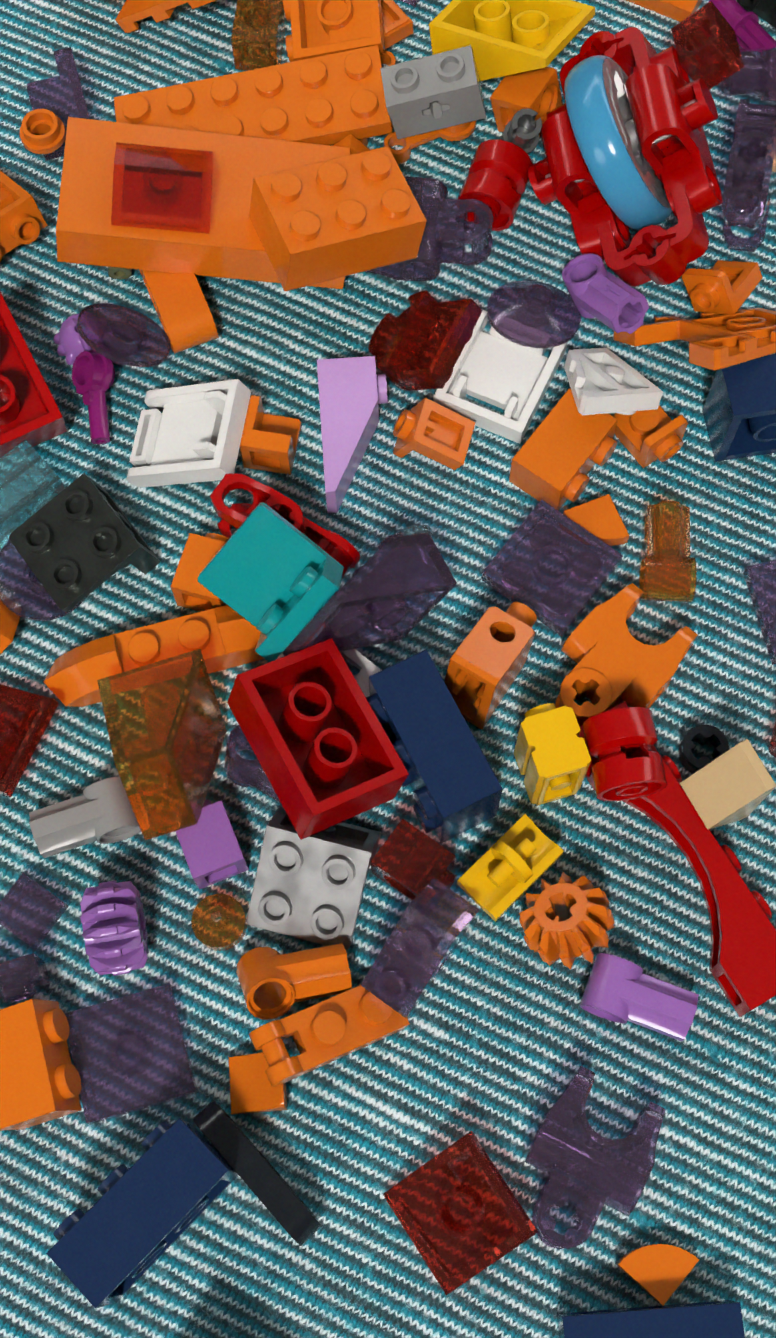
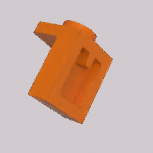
M424 398L412 409H405L399 415L393 429V436L397 437L393 454L403 458L413 450L456 470L464 464L476 422L428 398Z
M660 405L656 410L636 411L633 415L619 413L612 415L618 419L614 435L642 468H645L657 459L661 462L670 459L684 444L682 439L688 421L683 415H679L672 420Z

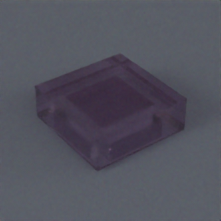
M22 873L0 902V925L36 950L68 908V905Z

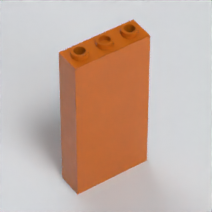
M68 117L56 224L57 262L169 273H195V275L280 283L249 217L253 178L350 155V148ZM345 276L309 286L343 289Z

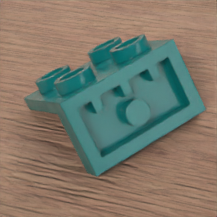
M261 502L200 572L198 582L261 632L255 652L268 662H271L279 657L339 590L344 566L270 506Z

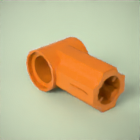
M343 943L287 954H280L277 950L270 947H257L245 953L237 963L236 973L247 1008L254 1017L263 1020L283 1016L295 1002L336 995L352 989L351 972Z

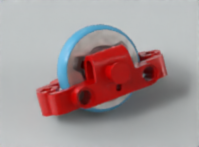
M636 27L626 28L616 34H612L609 31H600L587 38L581 47L580 53L565 62L561 68L560 82L566 103L547 112V119L542 124L540 131L546 158L528 167V177L537 198L542 204L548 205L558 199L570 213L575 237L582 255L590 253L599 255L602 260H605L607 266L629 286L636 287L651 280L659 285L671 284L682 276L687 263L701 257L708 248L709 236L702 213L723 203L721 189L703 129L704 125L718 119L717 109L712 95L702 78H698L690 83L684 62L674 46L657 53L643 33ZM672 211L678 219L677 225L666 230L661 226H657L667 219ZM629 228L639 230L632 240Z

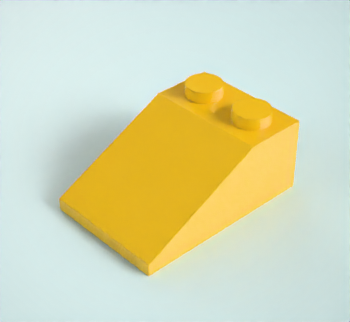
M452 0L429 23L432 55L471 45L480 81L546 68L595 16V7L573 0Z

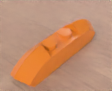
M220 606L112 634L78 646L54 661L43 682L65 706L84 707L263 660L264 658L255 652L261 632L230 606Z

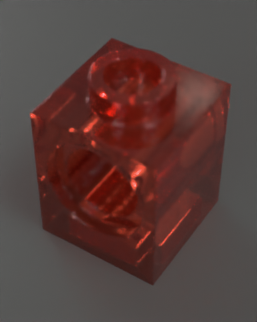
M712 1L671 28L680 65L693 81L702 78L709 90L745 67L735 31Z
M404 819L400 821L371 860V871L374 875L422 909L425 908L431 898L440 902L457 878V875L451 872L454 868L455 855Z

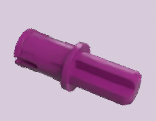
M736 0L709 1L706 8L707 14L712 16L728 33L727 38L731 44H739L761 66H766L771 60L776 58V41L758 23L759 18L755 12H747Z

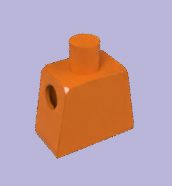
M513 602L506 612L498 607H489L450 658L444 682L464 719L480 729L484 728L526 662L535 636V631L532 627L537 621L535 612L527 605Z

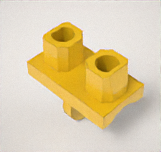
M524 814L457 880V885L496 922L563 855L564 850L550 840Z

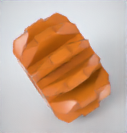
M562 872L559 882L553 885L541 879L542 892L540 894L526 893L525 903L528 909L519 913L520 924L524 930V940L527 946L534 953L538 952L542 961L546 962L549 966L560 958L563 965L571 970L575 958L583 956L585 960L593 963L594 954L592 948H609V937L606 931L614 928V917L608 907L610 903L605 892L601 891L600 887L594 888L591 880L587 879L585 875L572 882L571 877Z

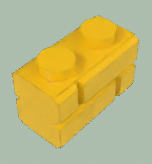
M547 703L528 710L520 724L514 756L520 774L525 775L523 782L530 803L537 804L538 806L577 794L591 763V757L584 738L578 737L580 727L573 708L566 707V705L556 708L554 703Z

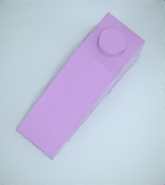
M375 356L317 360L327 513L338 512L378 426L379 404L388 403L386 374L376 375Z

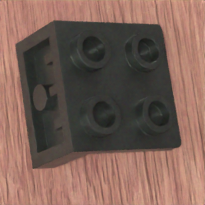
M85 473L9 535L10 542L57 606L65 612L71 610L122 567L126 568L131 564L146 575L160 563V560L108 492Z

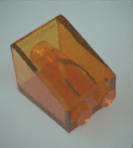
M201 649L97 680L115 766L144 839L148 840L197 824L227 732Z

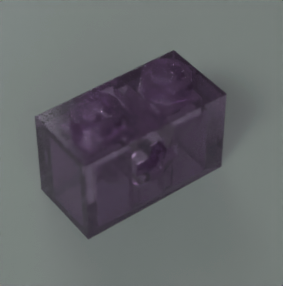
M434 878L409 903L361 986L406 1018L431 989L476 917L479 909Z

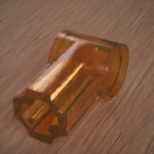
M661 501L654 505H647L644 532L645 555L641 559L639 588L644 593L640 600L691 603L696 588V560L694 557H690V507L681 505L679 501Z

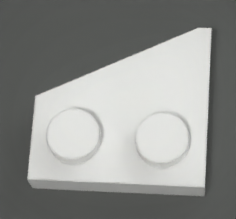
M608 348L573 349L568 351L564 369L577 410L582 416L607 413L633 415L636 411L658 409L663 391Z

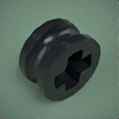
M698 725L691 728L680 743L678 754L682 766L688 772L694 774L712 761L707 756L697 759L693 755V751L696 748L693 741L696 740L700 745L710 742L715 748L711 754L714 759L729 750V742L724 733L717 727Z

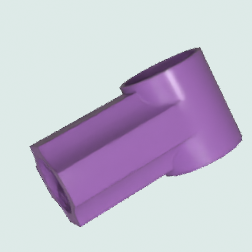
M593 253L583 254L567 263L562 271V278L580 316L596 318L616 333L628 332L632 334L643 325L645 313L649 309L645 296L608 272L599 255Z
M597 953L580 1002L582 1009L609 1021L622 1024L629 1021L679 1041L685 1040L697 1010L699 994L643 974V968L631 961L606 953Z

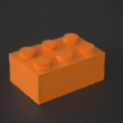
M388 146L253 178L249 217L284 291L417 258L427 220Z

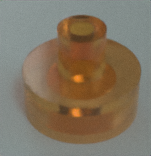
M213 894L205 897L197 904L192 914L191 923L195 936L205 947L211 950L224 951L235 947L243 939L247 930V917L242 906L236 899L226 894ZM217 917H221L218 922H214Z

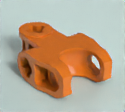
M633 583L623 588L609 600L596 606L575 628L561 649L577 665L565 676L561 683L555 706L556 708L565 705L566 707H572L579 727L588 718L610 710L621 701H625L629 707L650 708L668 688L678 665L698 636L689 627L685 626L680 628L672 638L662 644L648 645L636 640L629 632L626 621L634 613L635 608L640 603L639 599L644 592ZM584 697H587L592 701H586L580 706L577 703H575L574 699L580 701Z

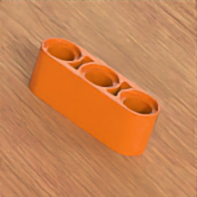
M139 270L174 354L219 338L213 316L195 273Z

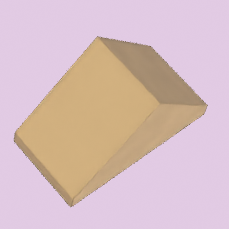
M748 739L738 743L680 783L707 830L748 817L776 787L774 780Z

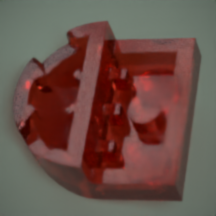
M425 290L409 296L408 300L411 306L399 316L395 317L391 313L386 314L376 327L369 343V352L375 356L376 367L383 374H386V377L396 387L402 390L443 389L453 373V367L465 344L472 337L473 329L482 313V310L472 299L437 302Z

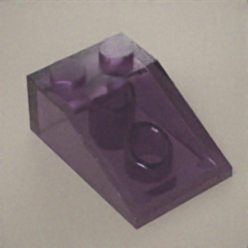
M399 532L385 538L378 545V551L363 566L354 571L352 578L329 600L282 652L283 655L287 656L330 638L333 639L339 651L402 640L457 585L455 578L429 532L412 535Z

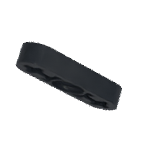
M214 1099L192 1119L212 1145L300 1246L323 1226Z

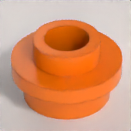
M35 109L27 113L22 120L19 131L20 138L24 147L30 152L49 154L63 145L66 138L65 126L62 120L52 111Z

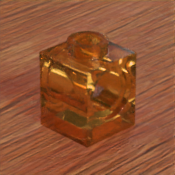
M237 0L231 35L235 69L253 70L281 63L286 31L283 0Z

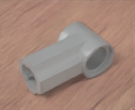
M122 776L97 781L87 786L83 790V795L29 812V824L32 835L43 858L95 841L100 844L119 842L133 837L143 830L129 778Z

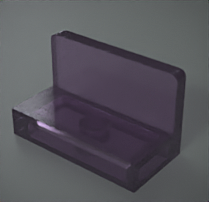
M71 47L53 51L59 76L27 84L32 110L47 109L52 111L62 120L65 130H67L68 117L90 119ZM65 141L56 151L43 154L44 158L50 160L63 157Z

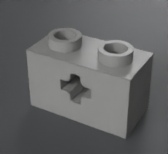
M471 45L380 68L386 108L397 139L486 118L480 78Z

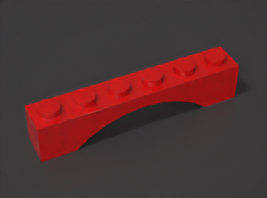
M624 701L610 710L625 708L628 705ZM581 725L578 737H583L585 741L583 727ZM655 746L651 748L652 751L658 752ZM664 755L662 761L667 780L666 788L648 796L624 800L623 802L644 813L664 830L687 858L700 883L709 912L712 941L710 972L739 1017H742L776 996V929L770 922L772 912L762 895L756 890L750 891L739 875L742 869L734 852L725 844L720 846L710 829L707 830L680 785L682 777L677 766L670 757ZM590 756L591 763L585 777L595 790L591 768L598 760Z

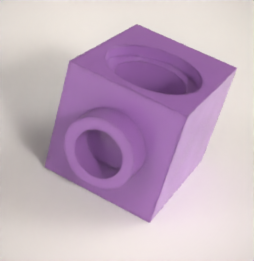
M210 800L197 801L181 810L182 816L171 820L191 875L199 889L249 870L222 800L211 803Z

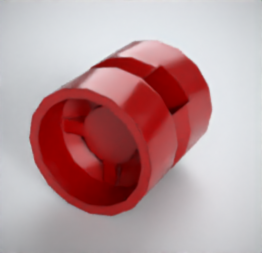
M490 139L482 142L475 151L469 167V175L464 180L457 198L456 207L460 215L472 225L488 231H501L509 228L514 221L520 205L521 195L525 191L529 180L528 167L533 165L530 156L522 148L508 141Z
M625 707L596 714L583 722L582 727L589 755L598 760L591 768L597 799L609 802L631 800L657 793L666 788L667 780L662 756L651 749L657 743L658 738L652 711L649 708Z

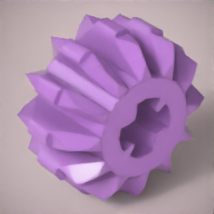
M116 880L86 888L80 902L82 911L80 919L83 928L82 936L85 941L86 954L89 956L90 966L99 975L113 974V976L131 973V970L144 968L149 953L148 935L143 903H141L140 893L131 881L117 883Z

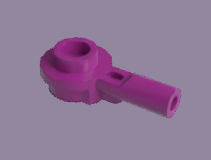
M100 349L81 352L76 357L72 367V381L76 387V393L83 395V403L88 405L90 438L93 444H106L110 442L105 392L111 387L115 378V368L108 352Z

